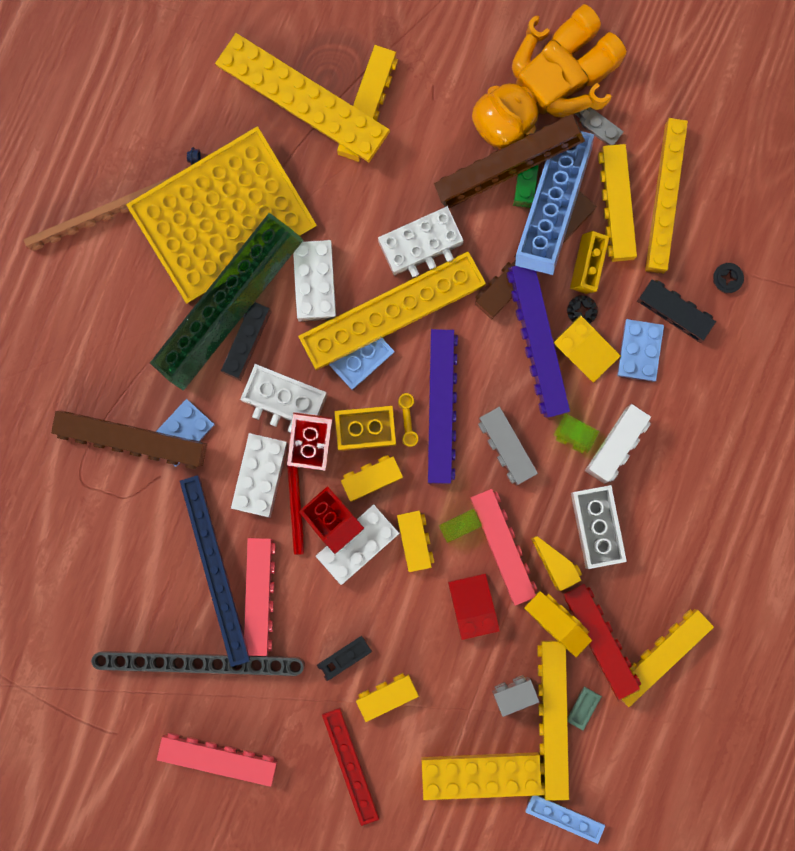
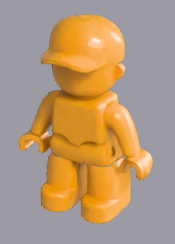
M583 4L574 11L571 18L557 29L551 41L532 61H530L537 42L544 40L549 35L550 30L548 28L543 32L535 30L534 27L539 23V16H534L529 21L526 36L512 61V71L517 79L516 84L508 83L490 87L487 94L485 93L473 108L472 121L480 136L488 144L501 150L525 138L528 134L535 133L538 112L540 114L547 112L554 117H564L590 107L599 110L610 102L611 94H606L604 98H598L594 93L600 87L598 83L621 65L627 51L623 42L615 34L608 32L597 42L596 46L580 59L576 60L573 57V53L589 43L597 35L601 27L598 15L588 5ZM586 85L593 86L588 95L585 94L566 99L568 96L584 89Z

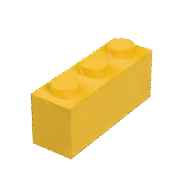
M594 231L582 234L570 289L584 294L597 292L609 236Z
M384 456L378 459V464L372 466L369 463L362 466V471L356 474L352 471L343 475L344 479L341 482L350 502L403 478L394 457Z
M420 511L397 515L408 571L413 572L432 568L431 564L434 563L433 553L428 552L427 545L430 544L429 534L424 533L423 526L426 525L425 515L420 514Z
M404 673L393 677L394 681L387 684L385 681L376 685V690L372 692L366 690L358 694L359 698L356 699V703L365 722L419 697L409 674L404 675Z

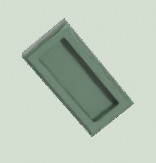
M583 687L567 717V722L584 731L602 696Z

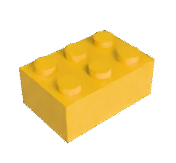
M393 406L335 411L339 451L396 446Z
M540 591L524 607L548 633L575 657L592 641L587 635L589 631L576 617L570 615L550 594L545 596Z

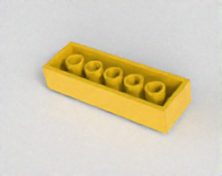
M538 752L421 757L423 800L542 795L540 755Z

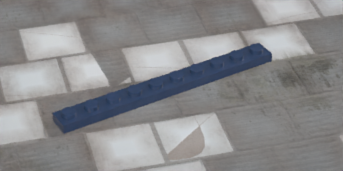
M196 475L180 480L230 666L234 667L250 662V656L200 477Z

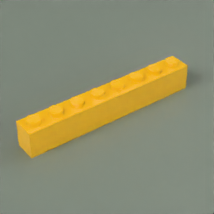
M669 118L665 124L645 271L664 274L668 270L687 120Z
M557 640L541 641V645H537V656L541 657V665H538V676H541V684H538V696H542V704L538 705L539 716H542V724H539V736L542 735L543 743H539V754L543 755V763H540V772L543 775L541 792L545 800H569L566 648Z

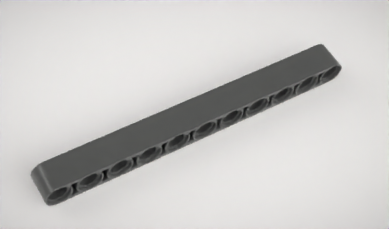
M101 651L94 654L91 660L95 669L119 671L297 676L305 668L303 659L288 656H250L251 661L242 664L240 670L231 667L228 655ZM100 655H103L106 658V664L104 666L98 663V657ZM119 656L125 658L126 663L124 666H120L117 663ZM138 656L145 659L143 667L138 666L136 663ZM157 657L164 659L165 664L163 667L156 665ZM178 657L184 661L182 668H178L175 665V659ZM196 658H200L203 661V667L200 669L194 665ZM215 659L222 660L223 667L221 669L214 667L213 662ZM254 660H259L262 663L260 670L253 669L252 662ZM277 660L281 663L279 671L272 669V661ZM298 661L301 669L293 671L290 666L291 662Z

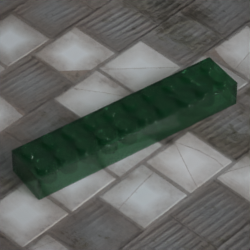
M268 213L151 360L150 364L169 382L184 391L303 242V239L271 213Z

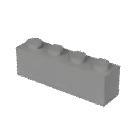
M500 407L479 418L480 423H478V426L482 433H487L490 438L487 440L492 450L496 449L499 456L497 459L502 467L506 466L509 472L506 475L512 484L515 482L517 486L538 474Z

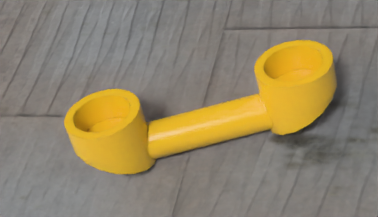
M404 393L398 399V406L403 412L405 429L402 442L404 445L412 447L418 442V435L412 431L410 407L414 404V398L411 394Z

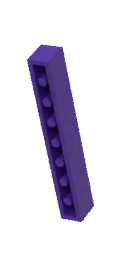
M519 266L508 268L507 278L508 282L512 283L514 290L511 291L512 299L517 303L516 316L518 321H521L523 327L520 331L522 339H525L527 347H525L526 356L531 360L529 368L531 376L535 377L536 381L534 390L540 398L541 403L538 404L540 413L544 414V417H552L570 412L537 272Z
M431 329L428 484H451V480H455V468H452V461H455L456 450L452 449V441L456 442V430H452V422H456V411H453V403H456L457 392H453V384H457V373H453V365H457V354H454V346L458 345V335H454V330Z

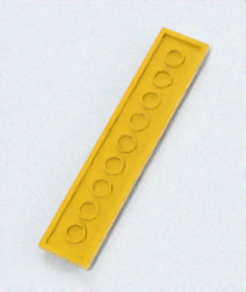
M235 33L215 62L216 66L368 163L390 133V129L237 33Z
M466 252L298 337L317 371L485 287L486 283L470 253Z

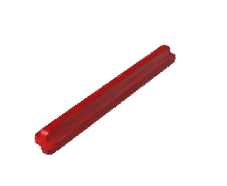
M287 465L293 550L295 555L304 554L302 515L299 513L301 510L298 467Z

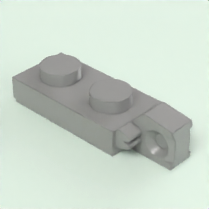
M588 108V110L585 109L575 113L580 118L579 122L582 124V127L594 134L606 145H614L624 132L594 109Z

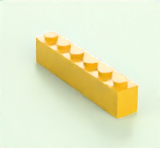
M374 45L353 107L378 121L380 111H378L379 105H383L386 94H384L385 88H389L392 81L391 71L392 69L396 70L399 59H396L395 51ZM339 144L337 149L338 155L360 162L361 157Z
M626 144L603 146L601 152H598L599 164H602L603 170L600 171V181L604 182L602 200L606 201L604 219L608 221V227L605 228L606 236H609L610 245L607 246L608 257H611L612 262L634 260L637 257Z
M688 610L682 616L683 620L679 624L676 622L668 629L669 634L658 638L654 643L656 646L652 650L647 649L640 656L641 660L637 664L635 662L631 664L632 667L629 669L633 675L636 674L641 685L638 692L622 699L626 706L630 707L714 628L699 610Z

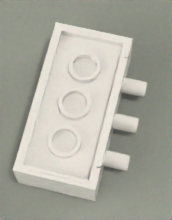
M447 206L378 237V243L394 276L409 269L411 276L416 277L419 275L416 268L419 264L426 262L431 270L436 268L433 258L444 254L447 262L453 260L454 258L450 250L463 245V238Z
M255 364L240 400L256 407L252 418L259 420L262 411L265 410L273 414L270 422L272 426L277 427L280 417L290 420L288 432L291 433L293 412L319 416L328 394L325 391Z

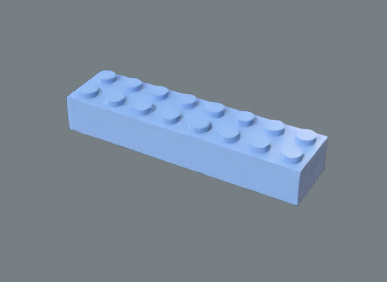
M581 131L585 142L546 160L518 246L515 266L550 275L554 274L592 151L594 134Z

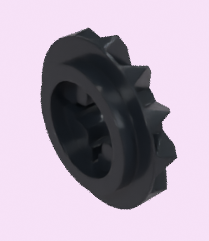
M724 263L716 268L713 274V283L718 290L724 293H733L742 286L744 275L741 268L736 264ZM730 271V277L733 278V281H729L726 285V279L722 276H726Z
M582 295L573 298L567 307L569 319L574 322L580 315L583 317L581 312H575L580 309L582 303L584 308H590L585 312L584 319L589 324L592 323L597 316L598 310L595 301L589 296Z

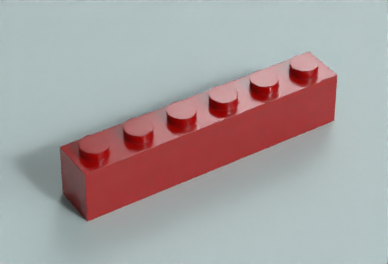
M582 584L563 594L573 616L589 631L587 635L592 641L588 645L617 700L620 701L638 692L641 682L636 674L633 675L629 669L632 665L627 656L623 657L621 654L622 646L618 639H613L611 635L613 629L608 621L604 622L602 615H604L603 610L599 604L595 605L592 599L595 596L591 588H586L585 584Z

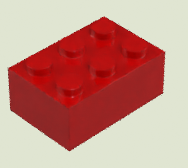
M328 486L299 511L334 554L364 529L361 523Z

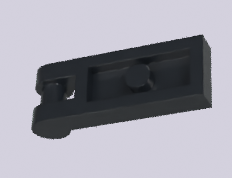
M361 635L316 666L325 674V680L329 681L370 654L372 650ZM331 662L336 667L333 671L328 666Z

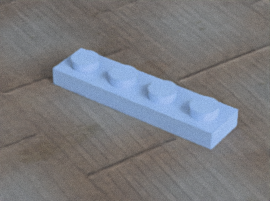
M539 795L531 796L525 810L530 815L597 844L605 828V824L555 802L545 800Z

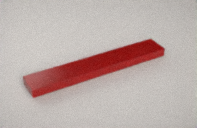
M341 708L322 714L360 825L363 826L379 820V815Z

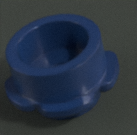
M192 147L187 152V162L191 163V165L201 160L200 149Z

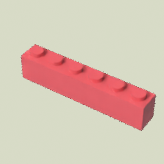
M490 489L470 497L513 605L516 606L533 599L538 590L534 581L530 582L528 574H530V570L526 563H522L520 558L523 556L519 545L515 546L513 539L516 537L512 527L508 528L505 522L508 520L505 510H501L498 503L501 500L497 491L493 492Z
M248 538L244 638L249 656H268L269 652H272L273 642L269 640V632H273V620H270V613L274 611V601H270L271 593H274V582L271 581V574H275V562H272V554L276 553V543H272L273 539Z
M168 733V735H164L161 739L157 761L270 787L273 784L278 761L274 760L273 756L263 755V757L255 756V752L244 750L242 753L236 751V748L231 746L220 748L217 747L216 743L206 742V744L199 743L198 739L187 737V740L179 738L180 735Z

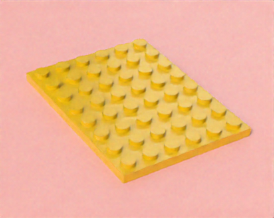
M258 126L126 204L186 304L317 226Z

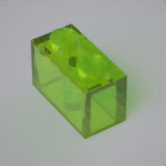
M565 413L553 435L556 436L555 440L564 445L569 443L574 446L572 449L583 454V452L588 453L600 431Z
M472 509L438 527L446 543L482 525L475 510Z

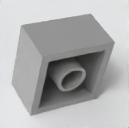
M521 675L512 679L513 683L507 685L504 682L494 686L495 690L492 693L503 717L539 703L533 684L528 677Z

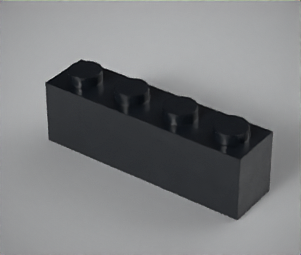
M651 280L637 300L638 303L699 343L705 340L716 323L711 314L705 311L702 313L694 303L681 299V295L673 290L670 292L659 280Z
M254 301L251 302L221 369L222 373L241 381L271 314L270 308Z

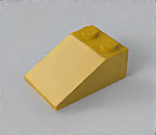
M581 315L553 341L592 382H595L620 357L618 352Z
M538 536L531 538L556 590L562 591L581 581L579 576L582 573L578 565H573L571 561Z

